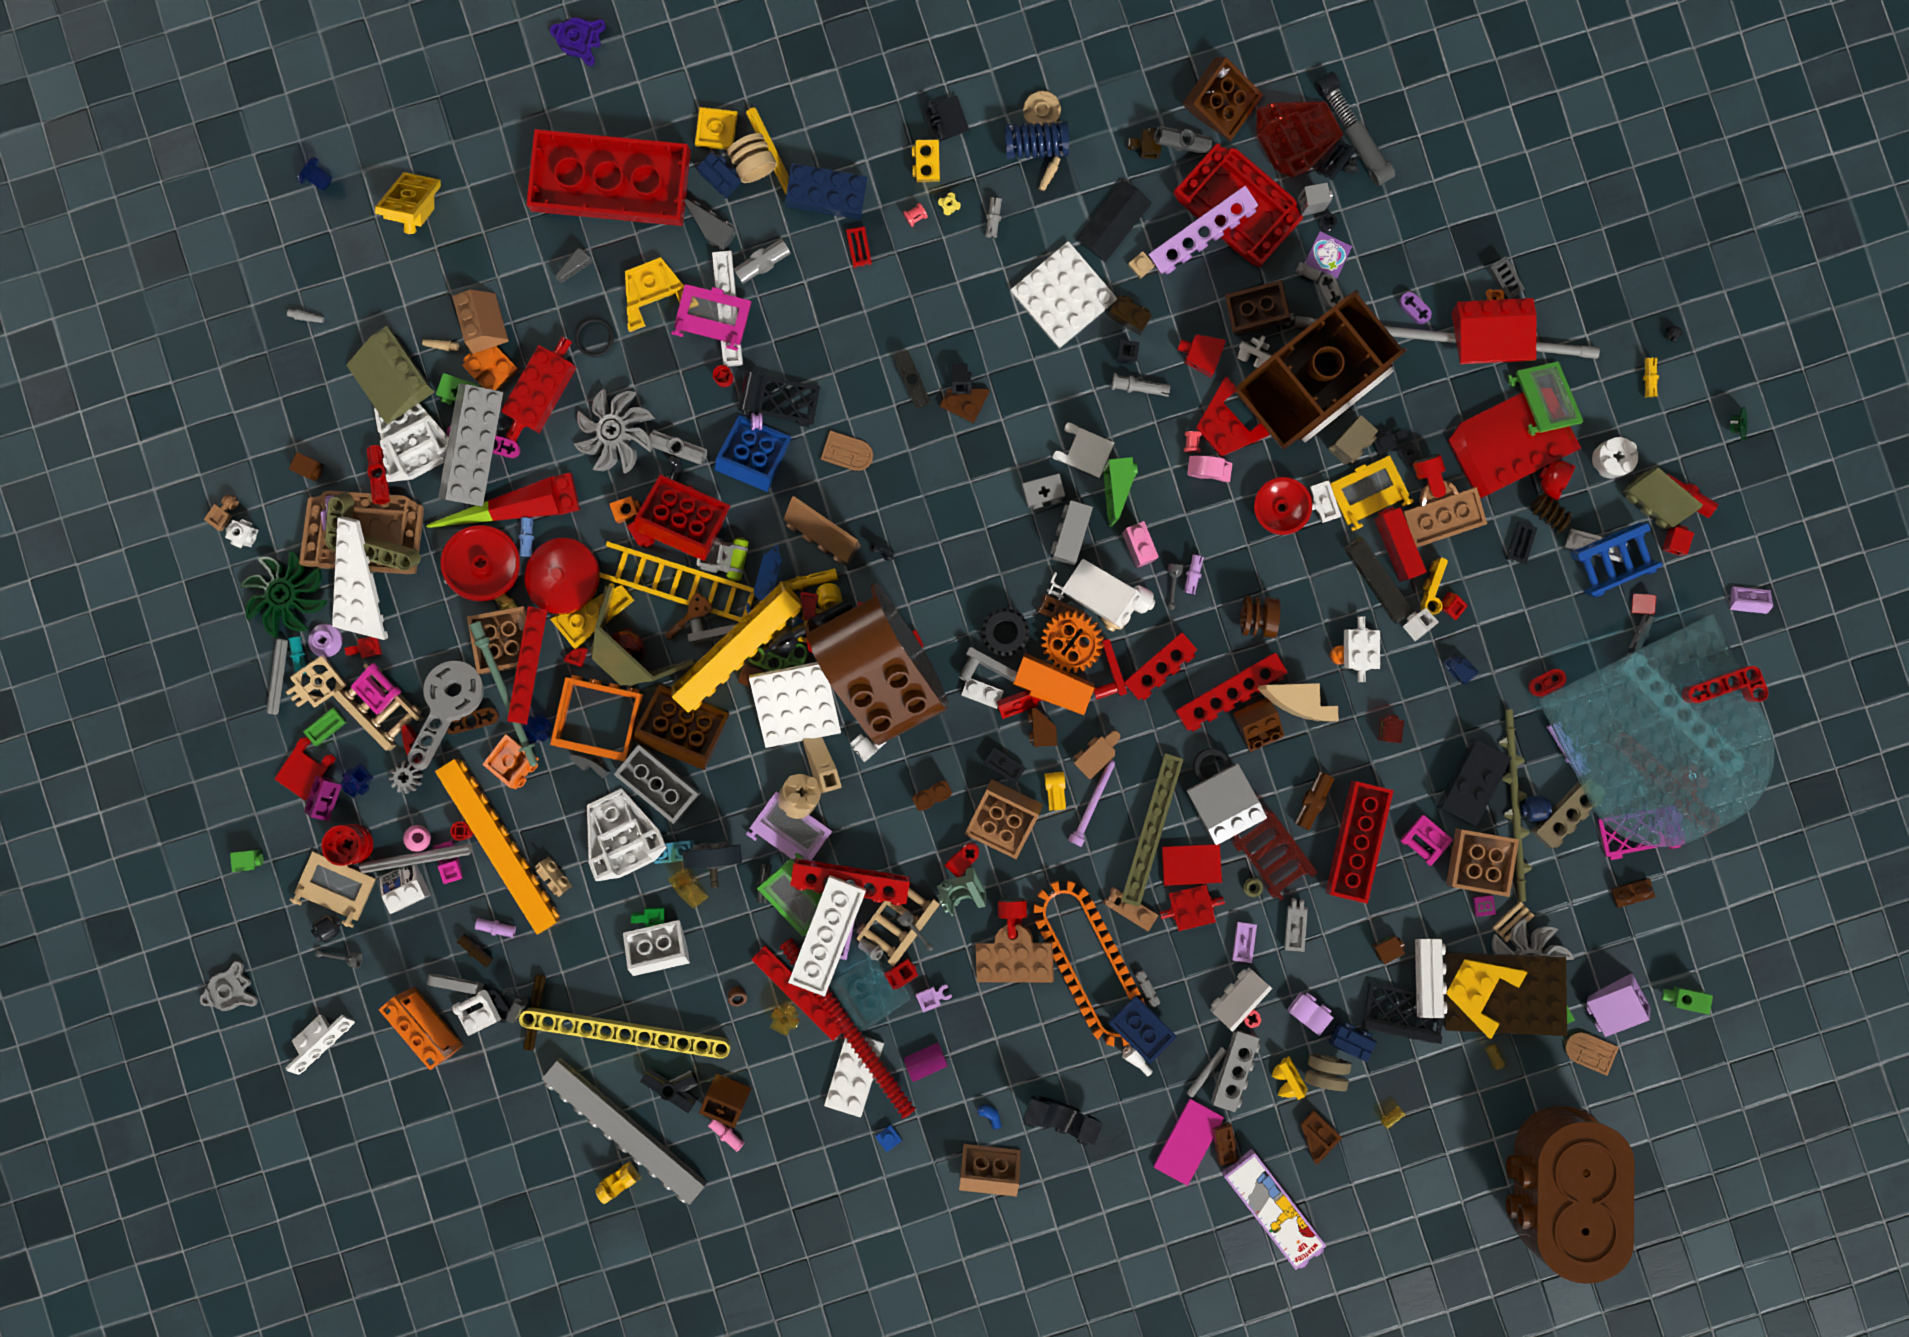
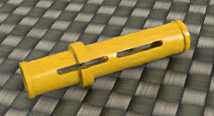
M833 568L800 577L799 575L794 579L783 582L792 591H802L803 588L838 580L836 569Z

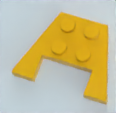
M661 257L625 271L627 325L629 332L646 326L639 307L675 293L679 303L681 301L684 285ZM693 296L689 309L699 306Z
M1464 959L1446 994L1488 1038L1492 1039L1500 1023L1481 1013L1500 978L1519 988L1527 971Z

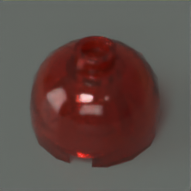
M623 628L610 636L633 658H638V661L644 658V640L632 629Z

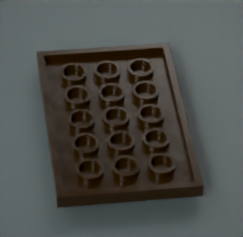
M1445 952V983L1447 991L1464 959L1527 971L1519 988L1500 978L1481 1013L1500 1023L1495 1033L1567 1036L1566 956ZM1445 994V1002L1447 1003V1013L1445 1014L1446 1031L1483 1032Z

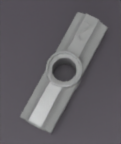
M781 238L766 249L762 248L754 252L750 259L734 268V271L742 284H744L759 273L764 274L774 267L775 263L791 253Z
M655 430L650 434L652 448L699 465L705 462L707 449ZM680 443V451L674 452L675 445Z

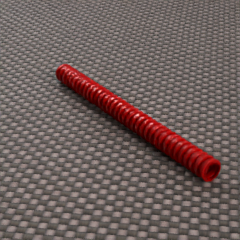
M790 938L779 949L784 951L783 954L787 955L786 959H790V964L795 966L801 948H798V944L793 942L794 938ZM828 987L825 996L811 992L816 995L815 999L819 1000L818 1003L823 1005L822 1008L826 1009L825 1013H829V1018L834 1020L833 1024H837L836 1028H839L841 1030L840 1033L844 1034L843 1038H847V1043L851 1044V1049H855L854 1053H857L859 1055L858 1058L862 1059V1064L865 1063V1068L869 1069V1074H873L872 1078H875V1082L880 1084V1089L883 1088V1093H886V1097L891 1099L890 1103H894L893 1107L898 1109V1114L901 1113V1118H906L913 1113L916 1107L911 1105L912 1101H908V1096L905 1097V1092L900 1090L901 1086L898 1087V1082L893 1080V1076H890L891 1072H887V1067L882 1065L883 1061H879L880 1057H877L875 1055L876 1052L872 1051V1046L869 1047V1042L864 1040L865 1036H861L862 1032H858V1027L854 1026V1021L851 1022V1017L847 1016L848 1013L843 1011L844 1007H840L841 1003L836 1001L837 998L832 996L833 992L830 993V988Z

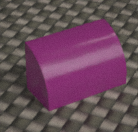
M939 1042L903 1058L912 1082L948 1066Z

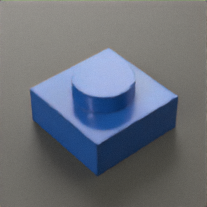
M892 1124L875 1135L886 1152L902 1141V1138Z

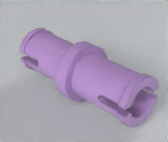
M1192 555L1189 571L1186 572L1188 576L1183 592L1195 595L1198 579L1202 575L1200 571L1204 557Z
M477 918L475 930L489 932L494 936L498 934L514 938L516 926L502 924L498 920L494 922Z

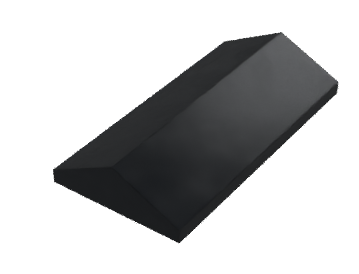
M1121 180L1075 240L1106 263L1152 202L1138 188Z

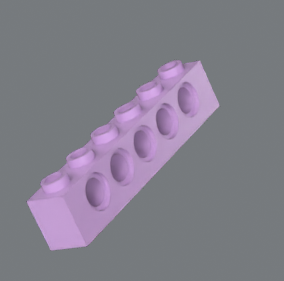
M1244 186L1152 251L1149 257L1161 274L1166 273L1168 275L1176 269L1175 265L1180 261L1185 263L1191 259V254L1194 251L1200 252L1208 246V241L1211 239L1216 241L1222 237L1225 229L1228 227L1233 229L1239 225V220L1242 217L1246 216L1249 218L1256 213L1255 208L1258 207V204L1247 187ZM1234 204L1241 206L1242 212L1236 215L1231 212V207ZM1217 216H1223L1226 219V223L1218 226L1214 220ZM1207 227L1210 234L1207 237H1201L1198 233L1200 228ZM1187 238L1192 239L1194 242L1193 247L1190 249H1186L1182 245L1183 241ZM1175 250L1178 256L1174 260H1169L1166 256L1167 252Z

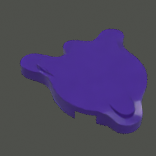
M573 17L564 23L553 24L550 28V33L556 39L560 49L569 56L581 58L587 66H593L595 58L591 48H599L601 46L599 34L605 30V22L602 19L588 22L581 18Z

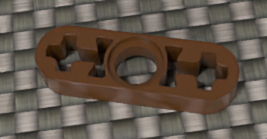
M495 708L473 711L469 715L462 717V721L454 720L453 723L462 722V725L454 727V731L448 727L446 733L457 734L496 724L499 721L500 714ZM488 711L494 713L491 722L490 719L481 720L480 716L488 715ZM470 715L476 718V724L472 727L466 722Z

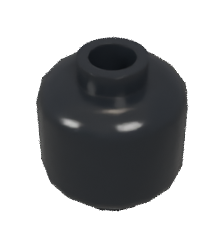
M325 914L312 923L313 929L310 931L318 942L328 943L340 934L339 927L342 924L336 916L331 917Z

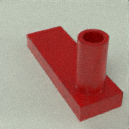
M1110 639L1101 641L1104 645L1103 651L1114 682L1094 688L1093 692L1096 700L1118 693V696L1128 694Z

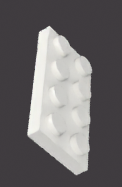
M865 1036L864 1040L869 1042V1047L872 1046V1051H875V1055L880 1057L884 1042ZM845 1038L824 1106L861 1117L872 1084L873 1074H869V1069L865 1068V1063L862 1064V1059L858 1058L859 1055L854 1053L855 1049H851V1044H848V1040Z

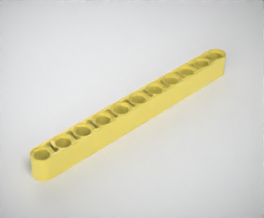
M528 1008L519 1017L520 1025L528 1029L707 1057L725 1058L731 1049L730 1041L723 1037L539 1008ZM527 1013L533 1015V1022H528L525 1019ZM546 1016L551 1017L553 1025H547L544 1018ZM564 1020H570L573 1024V1027L566 1028L564 1026ZM583 1023H590L592 1030L585 1031ZM602 1026H609L611 1033H603ZM628 1029L631 1036L624 1037L621 1034V1030ZM647 1032L650 1035V1039L643 1040L640 1033ZM667 1035L669 1042L662 1043L659 1036ZM686 1038L688 1045L681 1046L678 1039ZM705 1041L708 1047L700 1049L698 1042ZM724 1044L727 1047V1050L725 1052H719L717 1050V1045Z

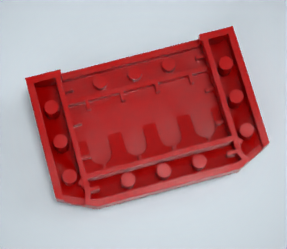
M1216 144L1175 189L1174 195L1180 204L1199 219L1246 186L1258 204V207L1255 208L1257 212L1249 218L1246 216L1242 217L1239 220V225L1233 229L1229 227L1223 231L1224 235L1220 238L1250 264L1261 267L1301 222L1303 216L1299 214L1296 200L1239 150L1234 148L1227 149L1220 147V144ZM1234 204L1231 207V212L1236 215L1240 214L1242 208L1240 205ZM1217 216L1214 220L1218 226L1226 223V219L1223 216Z
M1540 389L1552 419L1565 417L1552 390ZM1522 392L1460 423L1447 442L1470 487H1477L1479 497L1483 498L1581 449L1571 427H1563L1542 433L1536 432L1534 436L1529 434L1528 425L1532 424V427H1536L1537 424Z

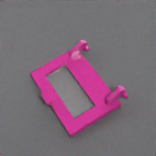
M685 284L674 324V329L676 330L672 331L671 334L683 337L684 333L680 332L685 331L730 343L726 348L738 351V347H735V344L741 345L752 301L726 295L722 289L712 287V290H707Z

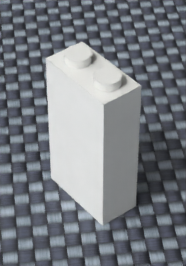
M1084 559L1081 560L1061 590L1069 598L1121 629L1129 622L1130 615L1134 609L1139 607L1143 597L1134 588Z

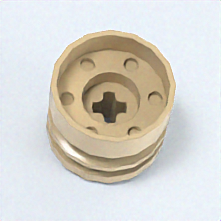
M761 133L747 135L734 142L727 150L729 158H732V164L737 166L736 172L742 183L757 181L770 174L777 166L772 153L767 151L768 145Z

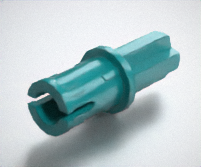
M301 636L288 638L292 654L290 658L293 660L295 673L306 666L304 658L306 653H303Z

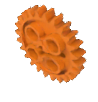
M1068 610L1066 615L1060 612L1058 617L1054 616L1052 618L1053 622L1049 621L1047 623L1049 628L1045 627L1043 629V632L1046 634L1041 637L1046 642L1042 643L1041 646L1047 647L1043 653L1050 654L1047 660L1053 659V666L1060 664L1061 670L1067 667V672L1069 673L1073 668L1075 673H1077L1079 667L1082 671H1085L1086 665L1091 667L1093 665L1092 661L1096 662L1098 660L1097 656L1102 654L1099 649H1102L1104 646L1099 642L1104 637L1098 636L1102 631L1101 629H1095L1098 623H1090L1092 617L1086 620L1085 613L1078 616V611H1075L1071 615L1070 610ZM1066 625L1073 626L1074 632L1068 631ZM1079 629H1083V632L1075 640V642L1069 648L1066 654H1062V651L1069 644L1071 639L1076 635ZM1082 637H1087L1090 644L1083 643ZM1056 639H1059L1063 642L1062 647L1056 644ZM1070 651H1075L1078 654V658H1073Z

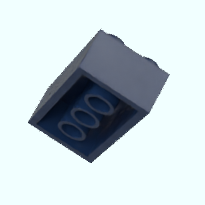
M792 163L785 201L786 207L861 220L867 177Z

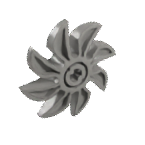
M601 390L595 396L592 404V412L600 419L598 423H595L578 410L577 422L580 429L589 435H597L590 440L575 443V447L587 455H597L602 451L592 470L606 471L612 468L618 461L619 450L623 473L629 472L637 459V451L629 444L631 439L635 440L649 452L652 451L650 435L641 428L632 427L640 422L655 419L654 415L640 407H633L627 411L636 392L625 391L615 396L611 401L610 412L606 390Z
M1525 918L1519 920L1510 932V940L1516 946L1515 952L1509 949L1496 934L1492 938L1494 954L1566 956V960H1574L1571 952L1559 945H1549L1542 951V947L1557 932L1558 929L1554 927L1543 926L1534 930L1531 933L1530 944L1528 945Z

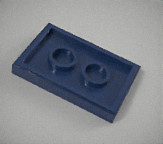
M1136 995L1108 1022L1149 1064L1177 1037Z

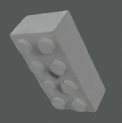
M639 744L614 773L617 778L673 824L679 821L701 794V792L642 744ZM657 780L661 781V787L656 786Z

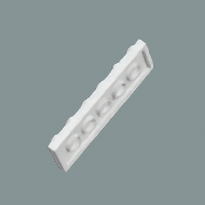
M829 876L788 983L825 996L865 895V888L834 876Z

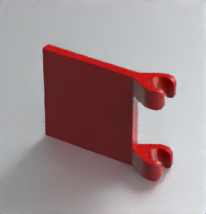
M307 737L299 739L295 749L275 777L276 781L305 801L308 800L316 775L324 776L336 760L333 755H326L320 764L305 754L303 751L311 743Z

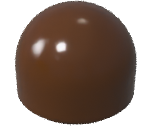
M736 986L729 990L728 1002L730 1005L741 1006L746 1003L747 994L742 987ZM742 996L740 1001H735L733 998Z

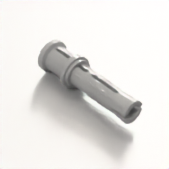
M1114 373L1111 390H1115V388L1127 390L1128 393L1139 391L1168 397L1170 392L1169 384L1135 379L1133 376H1119L1117 373Z

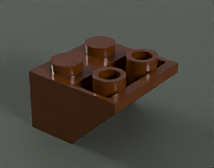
M1267 698L1233 713L1236 725L1249 752L1260 749L1284 737L1278 711Z
M716 1073L699 1114L735 1128L752 1087Z

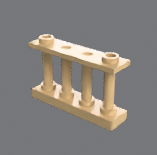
M365 663L363 666L367 669L371 664ZM381 684L380 688L386 692L387 690ZM352 688L349 691L337 690L332 695L386 751L392 750L397 745L393 740L402 730L403 725H407L413 718L416 721L424 719L421 715L422 711L416 705L412 706L401 693L376 718L372 719L367 714V710L370 707L365 702L362 705H358L354 701V696L357 693ZM401 705L408 713L389 732H384L380 728L381 723Z
M909 888L908 897L922 906V910H924L920 917L913 915V925L920 932L938 908L940 902L935 898L932 901H927ZM884 901L866 925L863 923L856 933L859 934L857 940L860 941L865 936L874 944L881 946V949L888 953L887 956L890 957L888 963L894 967L917 934L912 928L909 932L902 931L880 913L886 905L900 915L907 911L901 905L897 906L891 904V902ZM875 920L899 937L901 943L897 948L895 946L891 947L869 930Z

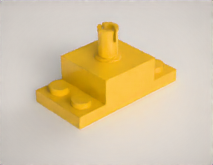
M403 172L375 206V214L383 215V219L404 223L403 231L405 233H415L416 226L421 227L435 209L434 195L441 187V180Z

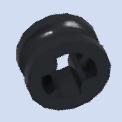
M1325 213L1319 220V227L1324 232H1331L1337 224V217L1332 213ZM1324 219H1325V220L1331 219V220H1332L1331 224H1333V225L1331 226L1330 224H1328V225L1326 226V225L1324 224V223H1325Z

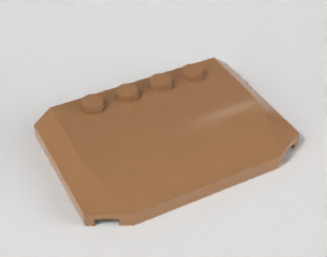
M326 491L315 498H308L300 565L312 568L335 569L336 551L329 549L325 543L326 531H323L321 510H326L325 498L327 495L337 496L344 492ZM345 492L349 493L354 499L353 519L360 521L364 535L412 548L419 552L424 508L421 505H418L406 496L390 495V502L387 504H374L372 502V494ZM372 561L368 564L370 572L417 573V565L403 571Z

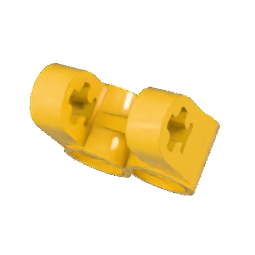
M629 1161L603 1179L595 1189V1193L598 1199L603 1204H606L624 1189L636 1183L641 1176L631 1161Z

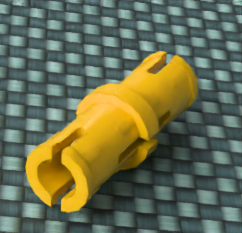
M1645 358V376H1643V380H1645V397H1658L1657 379H1659V375H1657V358Z

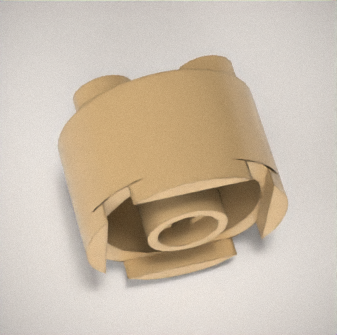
M804 774L789 776L778 794L777 800L780 809H783L787 816L794 819L807 817L814 810L821 797L818 781L816 778Z

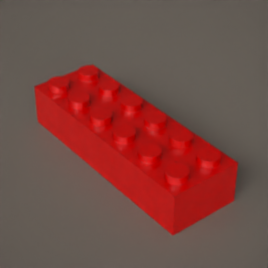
M1351 781L1325 893L1368 904L1394 790Z

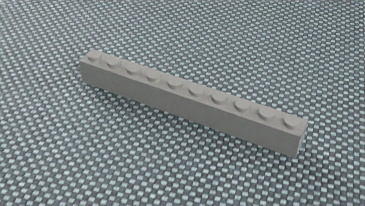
M562 1058L558 1059L544 1075L542 1080L545 1081L544 1084L547 1088L558 1092L561 1100L574 1106L573 1109L578 1114L585 1115L593 1127H599L607 1139H613L618 1144V1148L621 1151L632 1155L635 1163L648 1169L647 1172L652 1177L659 1178L662 1181V1185L667 1190H673L681 1202H687L690 1205L705 1187L707 1182Z

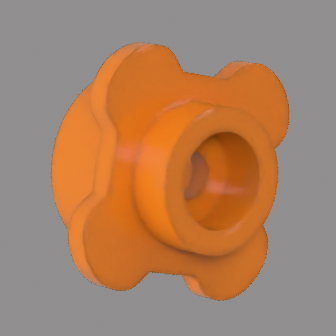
M1488 289L1485 292L1487 300H1493V297H1496V300L1504 299L1505 293L1501 289Z

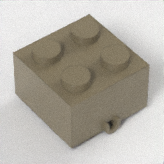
M1362 415L1360 417L1356 416V420L1329 446L1328 450L1344 465L1348 462L1353 463L1364 453L1362 449H1366L1376 440L1375 434L1378 430Z

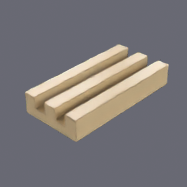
M1518 902L1492 928L1505 942H1508L1511 939V930L1506 935L1504 934L1525 914H1527L1524 917L1526 923L1534 915L1522 902ZM1521 908L1522 911L1500 931L1499 928Z

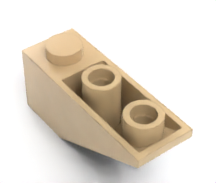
M823 738L802 739L812 776L818 781L821 794L842 788L836 766Z

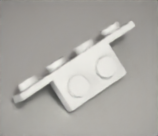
M319 1015L292 1040L299 1055L285 1068L286 1071L298 1075L304 1072L342 1034L347 1032L355 1021L352 1018L341 1015L330 1025L325 1016Z

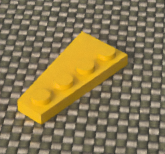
M623 585L614 588L606 624L635 601ZM603 594L590 600L586 606L574 613L559 615L550 619L574 649L595 633L599 610L604 601Z

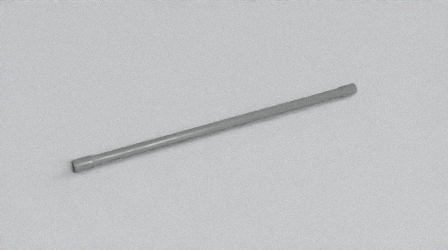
M1295 316L1293 327L1306 329L1317 319ZM1384 326L1393 337L1456 343L1455 333ZM1536 342L1537 352L1575 355L1595 359L1599 357L1600 353L1599 347Z

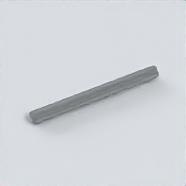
M470 844L366 861L360 863L359 868L361 873L374 872L466 856L472 853Z

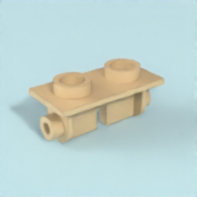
M547 857L535 866L536 872L543 881H546L548 878L551 880L547 886L554 895L560 897L572 887L567 877L562 874L550 857Z

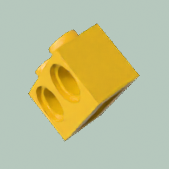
M916 140V146H912V158H916V165H913V177H917V182H940L939 140ZM923 147L931 149V153L928 156H923L920 153ZM924 166H928L932 170L927 176L921 173V169Z

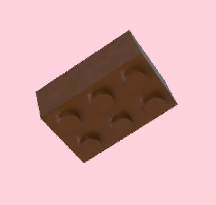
M1282 280L1225 295L1232 332L1235 336L1292 322L1285 286Z

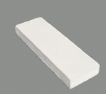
M1570 529L1565 548L1576 550L1604 537ZM1618 547L1609 548L1610 559L1619 563L1623 562Z

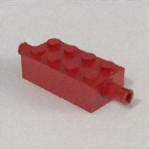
M561 336L554 351H549L538 345L501 410L502 413L512 418L513 421L505 435L507 438L516 442L524 427H528L540 434L576 370V367L564 358L572 344L570 340Z

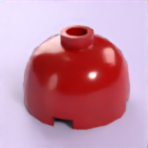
M1556 461L1548 468L1544 467L1539 476L1542 478L1541 488L1543 492L1558 501L1576 466L1569 462Z

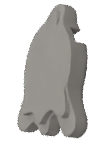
M239 960L233 962L230 969L213 976L209 980L208 987L200 996V1003L203 1006H211L221 1011H228L239 1005L250 1007L257 1005L258 998L246 991V987L251 985V980L243 974V962Z

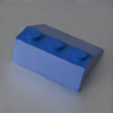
M739 415L716 457L715 471L768 492L792 437L765 425H762V430H758V428L751 430V420Z

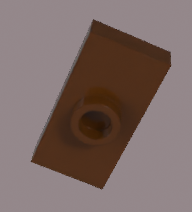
M1226 1123L1213 1127L1212 1133L1218 1165L1224 1166L1237 1162L1238 1158L1232 1124Z

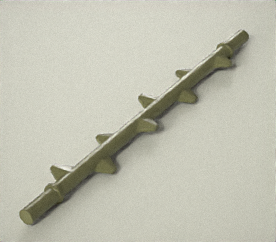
M1513 709L1505 710V731L1507 737L1499 741V745L1507 748L1508 756L1512 757L1509 762V773L1502 777L1503 781L1510 784L1512 809L1505 812L1504 817L1513 821L1514 839H1519L1515 861L1518 902H1525L1526 880L1524 874L1530 871L1532 866L1523 861L1522 838L1530 833L1529 830L1521 827L1519 802L1525 799L1527 794L1518 790L1517 766L1525 761L1524 758L1516 755L1514 733L1516 728H1514Z

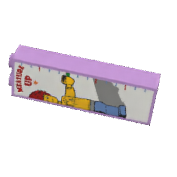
M1253 1149L1222 1171L1225 1179L1295 1270L1305 1267L1309 1262L1308 1260L1313 1256H1319L1324 1251L1325 1243Z

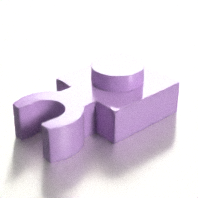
M947 984L942 985L938 991H935L933 986L916 993L923 1013L940 1006V999L948 1000L952 997V994L944 995L942 993L944 989L948 988Z

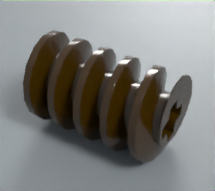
M1546 493L1540 494L1528 509L1534 508L1533 515L1539 512V520L1546 517L1544 524L1552 522L1551 529L1558 526V534L1568 526L1572 519V513L1570 511L1565 513L1566 508H1559L1560 504L1558 502L1553 503V498H1547Z

